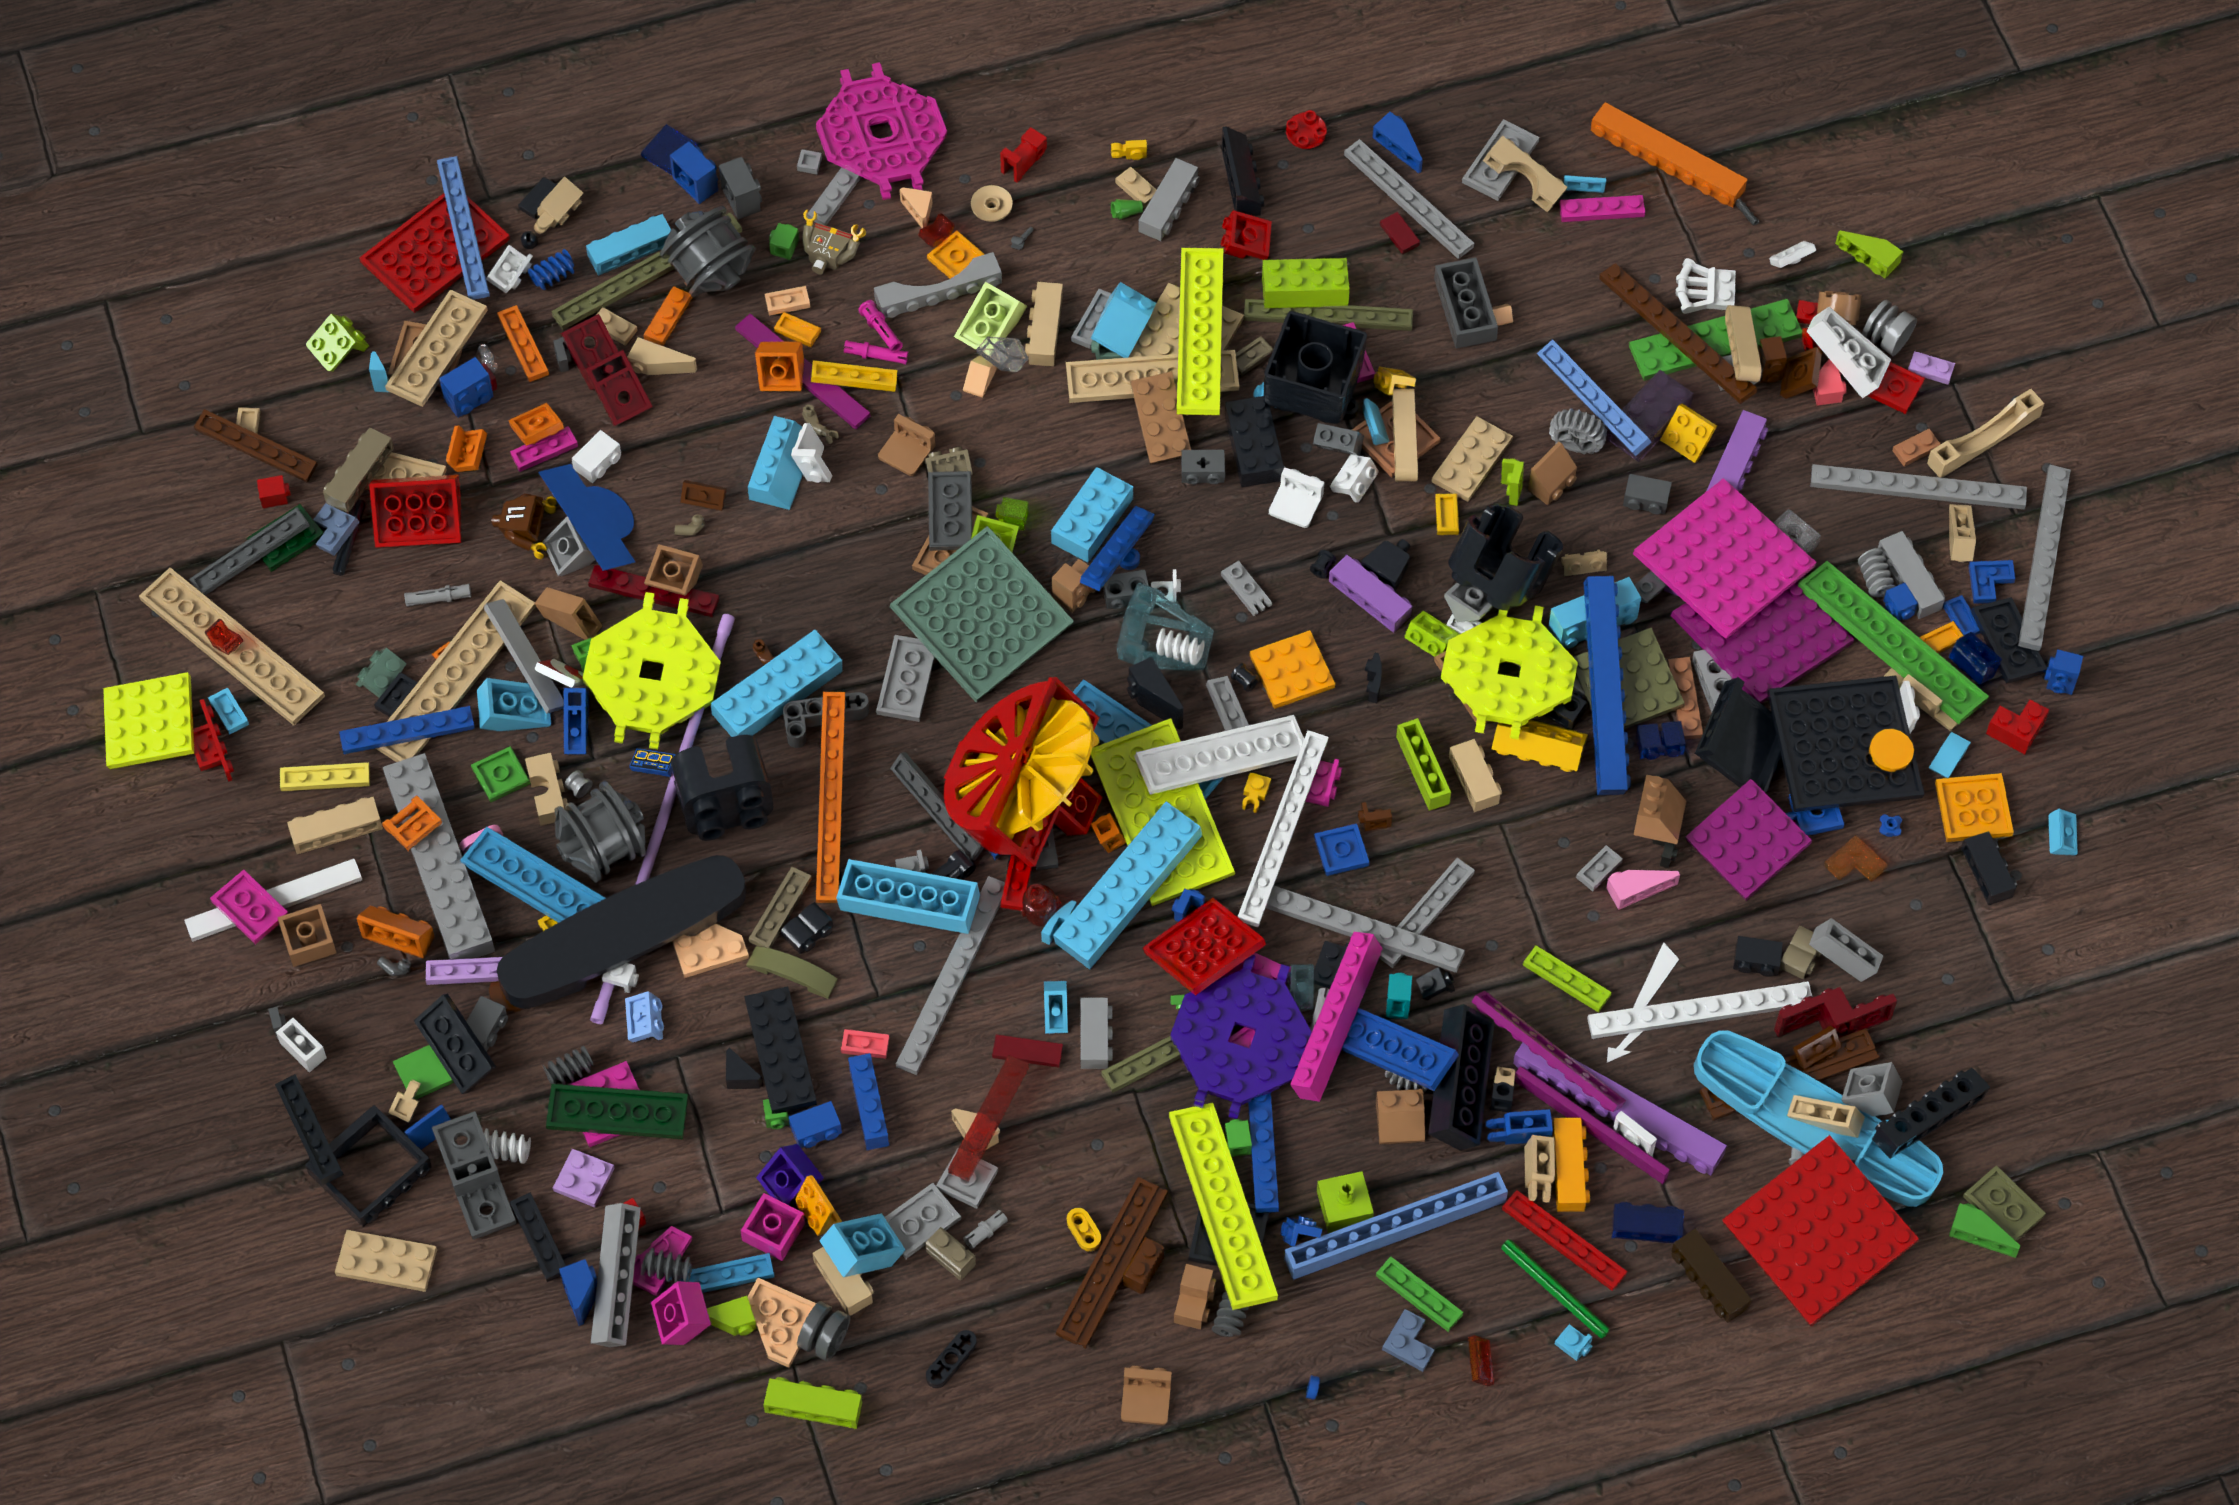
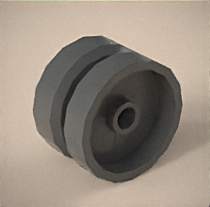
M819 1301L812 1308L801 1328L797 1347L807 1352L815 1349L817 1357L829 1361L844 1340L850 1325V1315L840 1310L833 1313L832 1306Z

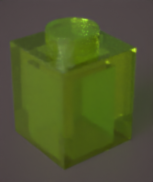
M1003 497L1002 504L997 505L995 516L999 517L1001 522L1019 526V530H1024L1029 513L1028 501Z

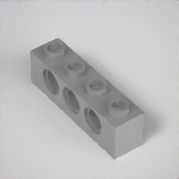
M1703 649L1693 653L1692 664L1712 712L1720 694V691L1717 689H1722L1724 682L1732 678ZM1711 670H1715L1719 673H1712Z

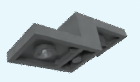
M474 1111L433 1126V1133L472 1239L475 1240L517 1224L476 1112ZM459 1136L468 1138L467 1142L463 1145L456 1144L455 1140ZM484 1206H491L493 1208L489 1215H483L480 1211Z

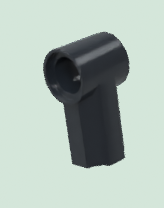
M959 849L948 858L944 865L931 874L965 879L975 871L977 866L962 849Z

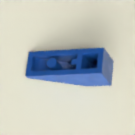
M1389 112L1373 126V139L1417 173H1420L1422 171L1423 159L1406 123L1400 116Z
M564 688V754H586L589 722V688Z

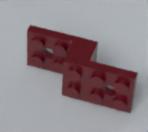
M599 314L560 333L590 390L595 389L613 426L653 407L624 350L618 351ZM589 336L595 340L593 348L585 346L584 340L586 337ZM622 391L629 395V400L626 404L618 400V394Z
M1841 987L1836 989L1828 988L1821 995L1816 997L1809 996L1796 1005L1792 1006V1004L1781 1008L1774 1031L1780 1037L1819 1021L1823 1030L1832 1026L1835 1028L1838 1038L1891 1020L1897 999L1894 994L1888 996L1880 995L1873 1002L1868 1004L1860 1003L1852 1009Z

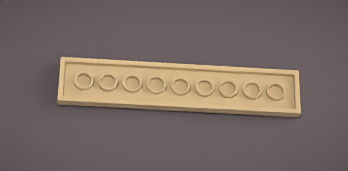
M172 568L166 570L139 595L143 603L292 725L297 724L325 697L322 690Z
M499 581L387 722L455 709L505 646L484 609L486 603L504 599L521 626L536 607L535 602L504 582ZM431 738L375 749L395 762L417 756Z

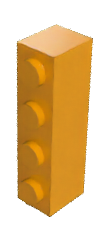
M1554 1118L1552 1137H1554L1557 1212H1584L1586 1203H1590L1589 1189L1585 1190V1182L1589 1180L1588 1168H1584V1161H1587V1147H1583L1582 1141L1586 1140V1126H1582L1581 1118Z

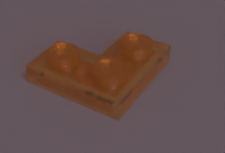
M1855 835L1828 858L1824 866L1839 880L1856 867L1872 882L1887 869L1888 864Z

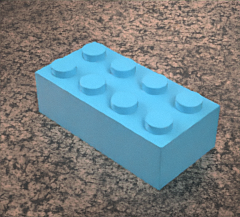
M1096 467L1051 530V543L1088 563L1133 500V486Z
M1630 577L1615 582L1618 586L1615 604L1619 605V617H1616L1617 625L1619 626L1631 624L1638 618L1641 596ZM1584 595L1551 608L1548 630L1564 648H1572L1579 642L1587 640Z

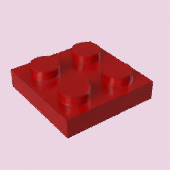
M1890 362L1879 388L1868 394V397L1906 414L1924 384L1925 378Z

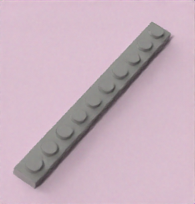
M1812 464L1810 487L2024 510L2026 507L2027 487L1815 464Z
M2049 465L2047 470L2018 643L2020 647L2040 651L2042 647L2071 471L2070 469Z
M988 876L980 892V898L969 934H959L896 1062L897 1068L915 1075L918 1074L1001 905L1005 882Z
M1277 886L1273 887L1266 905L1267 909L1352 937L1354 931L1374 934L1382 948L1456 973L1465 955V950Z

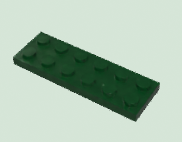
M551 1084L546 1129L683 1139L688 1094Z

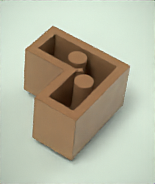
M1080 559L1072 567L1065 563L1052 577L1053 599L1072 613L1084 605L1087 596L1091 592L1094 593L1096 591L1080 583L1081 576L1089 567L1088 564Z
M1186 1264L1180 1284V1295L1174 1313V1323L1200 1330L1203 1322L1207 1323L1210 1309H1207L1208 1302H1213L1216 1292V1279H1213V1270Z

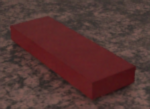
M996 1034L992 1058L1059 1068L1063 1044Z

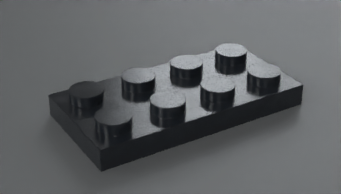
M2012 597L1972 608L1971 613L2006 684L2046 673L2047 667L2039 651L2018 646L2022 617Z
M448 993L441 995L414 1020L461 1094L468 1093L496 1068V1065Z

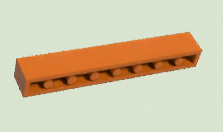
M1606 102L1592 119L1590 131L1596 136L1605 138L1613 145L1629 151L1633 156L1640 157L1647 161L1648 164L1664 170L1668 175L1677 177L1685 184L1699 189L1703 194L1712 196L1724 205L1733 208L1736 200L1746 190L1747 178Z

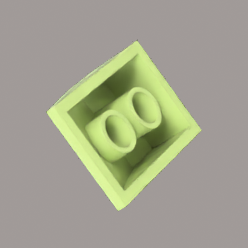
M985 282L954 337L990 357L1017 325L1027 305Z

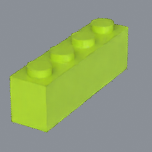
M1419 719L1397 725L1396 738L1428 810L1450 804L1451 791Z
M777 1377L776 1379L769 1378L763 1405L765 1413L857 1429L862 1407V1395L854 1390L838 1391L831 1386L816 1387L808 1382L793 1383L786 1378Z

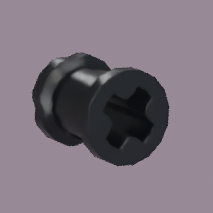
M1320 550L1318 559L1310 566V571L1319 578H1326L1328 569L1331 564H1335L1337 559L1331 552Z
M1244 663L1239 664L1231 673V679L1237 680L1243 685V689L1246 692L1251 691L1260 679L1258 675H1253L1246 669Z

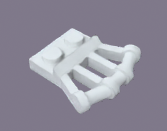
M1686 258L1684 260L1683 268L1680 274L1676 276V283L1678 284L1676 296L1679 297L1682 304L1681 310L1684 314L1703 309L1726 310L1728 305H1734L1735 270L1715 269V267L1708 269L1696 264L1692 259ZM1692 271L1706 278L1689 277L1688 275ZM1686 285L1707 287V290L1688 289ZM1688 298L1707 299V300H1703V301H1699V302L1692 303V302H1689V299H1688Z

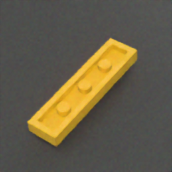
M813 360L811 382L892 392L896 390L897 370Z

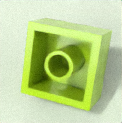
M1362 1171L1318 1181L1317 1194L1328 1233L1373 1218L1374 1212Z

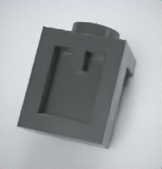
M563 337L553 340L560 372L569 371L568 362H571V356Z

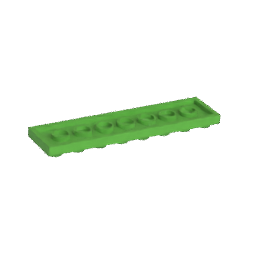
M1788 299L1750 309L1758 348L1760 339L1781 336L1782 341L1787 342L1802 337V330ZM1725 316L1687 326L1721 357L1731 355ZM1661 333L1629 343V348L1643 381L1697 366Z

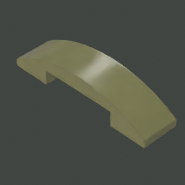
M756 946L746 964L748 968L766 975L770 972L807 987L809 992L829 999L838 981L830 973L803 959L766 947Z

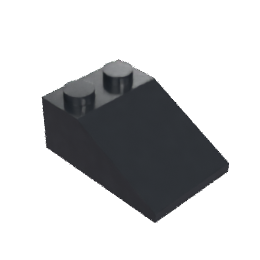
M1149 657L1129 667L1127 691L1131 699L1135 698L1141 707L1164 721L1171 718L1175 728L1178 730L1182 729L1184 708L1154 659Z

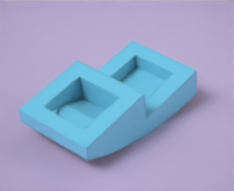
M1951 732L1929 766V769L1945 778H1950L1971 742Z
M1076 901L1068 902L1049 919L1041 932L1042 942L1048 945L1051 944L1054 938L1053 934L1076 908Z

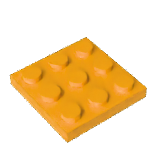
M1310 630L1250 651L1251 660L1274 709L1335 688V682Z
M2002 773L1936 779L1935 785L1946 842L1964 841L1966 838L1988 831L1992 838L2013 836L2014 832Z

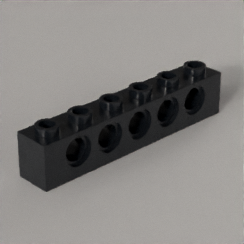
M1973 1068L1966 1072L1961 1070L1950 1082L1946 1080L1941 1083L1936 1091H1928L1919 1102L1917 1100L1911 1102L1905 1111H1897L1891 1117V1120L1880 1122L1875 1127L1876 1133L1872 1140L1891 1159L1981 1101L1990 1089V1086Z

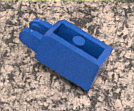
M1550 1109L1509 1112L1504 1115V1118L1490 1119L1486 1122V1127L1489 1129L1503 1128L1504 1130L1489 1133L1487 1135L1489 1142L1505 1141V1145L1527 1143L1532 1135L1552 1137L1553 1132Z

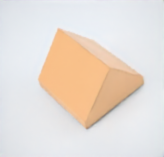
M1504 304L1492 307L1498 326L1513 323L1511 305Z

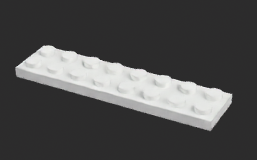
M1291 715L1136 752L1134 757L1151 795L1296 760L1304 737L1295 716Z

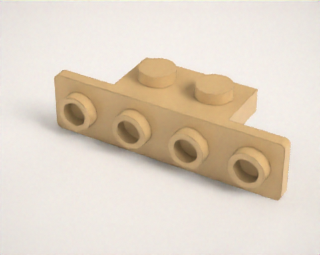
M1892 668L1884 675V677L1896 675L1899 689L1903 681H1909L1910 686L1915 691V704L1949 731L1953 730L1958 724L1940 709L1943 700L1908 674L1903 678Z

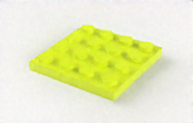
M188 672L103 688L106 766L109 769L194 754L191 676Z

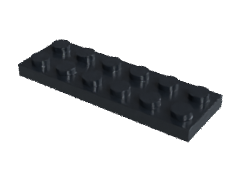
M789 987L744 996L772 1114L817 1105Z

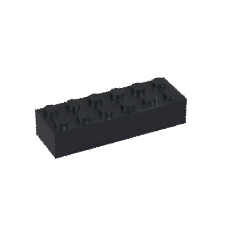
M1465 1004L1444 1010L1440 1043L1456 1050L1459 1055L1434 1090L1428 1133L1459 1151L1480 1146L1495 1024L1494 1020Z

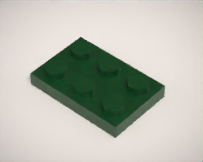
M301 504L246 538V540L250 539L297 507L310 526L261 558L271 572L316 544L323 535V531Z

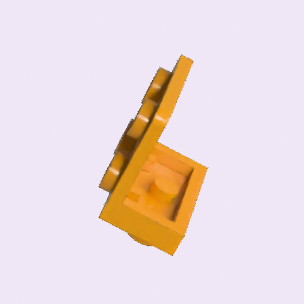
M812 1175L807 1176L795 1201L799 1210L807 1218L809 1226L814 1229L817 1236L825 1234L833 1224L840 1223L842 1220Z

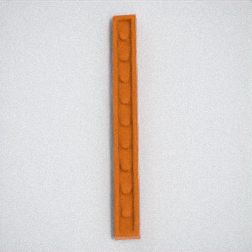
M823 692L816 903H838L836 897L839 891L845 692Z

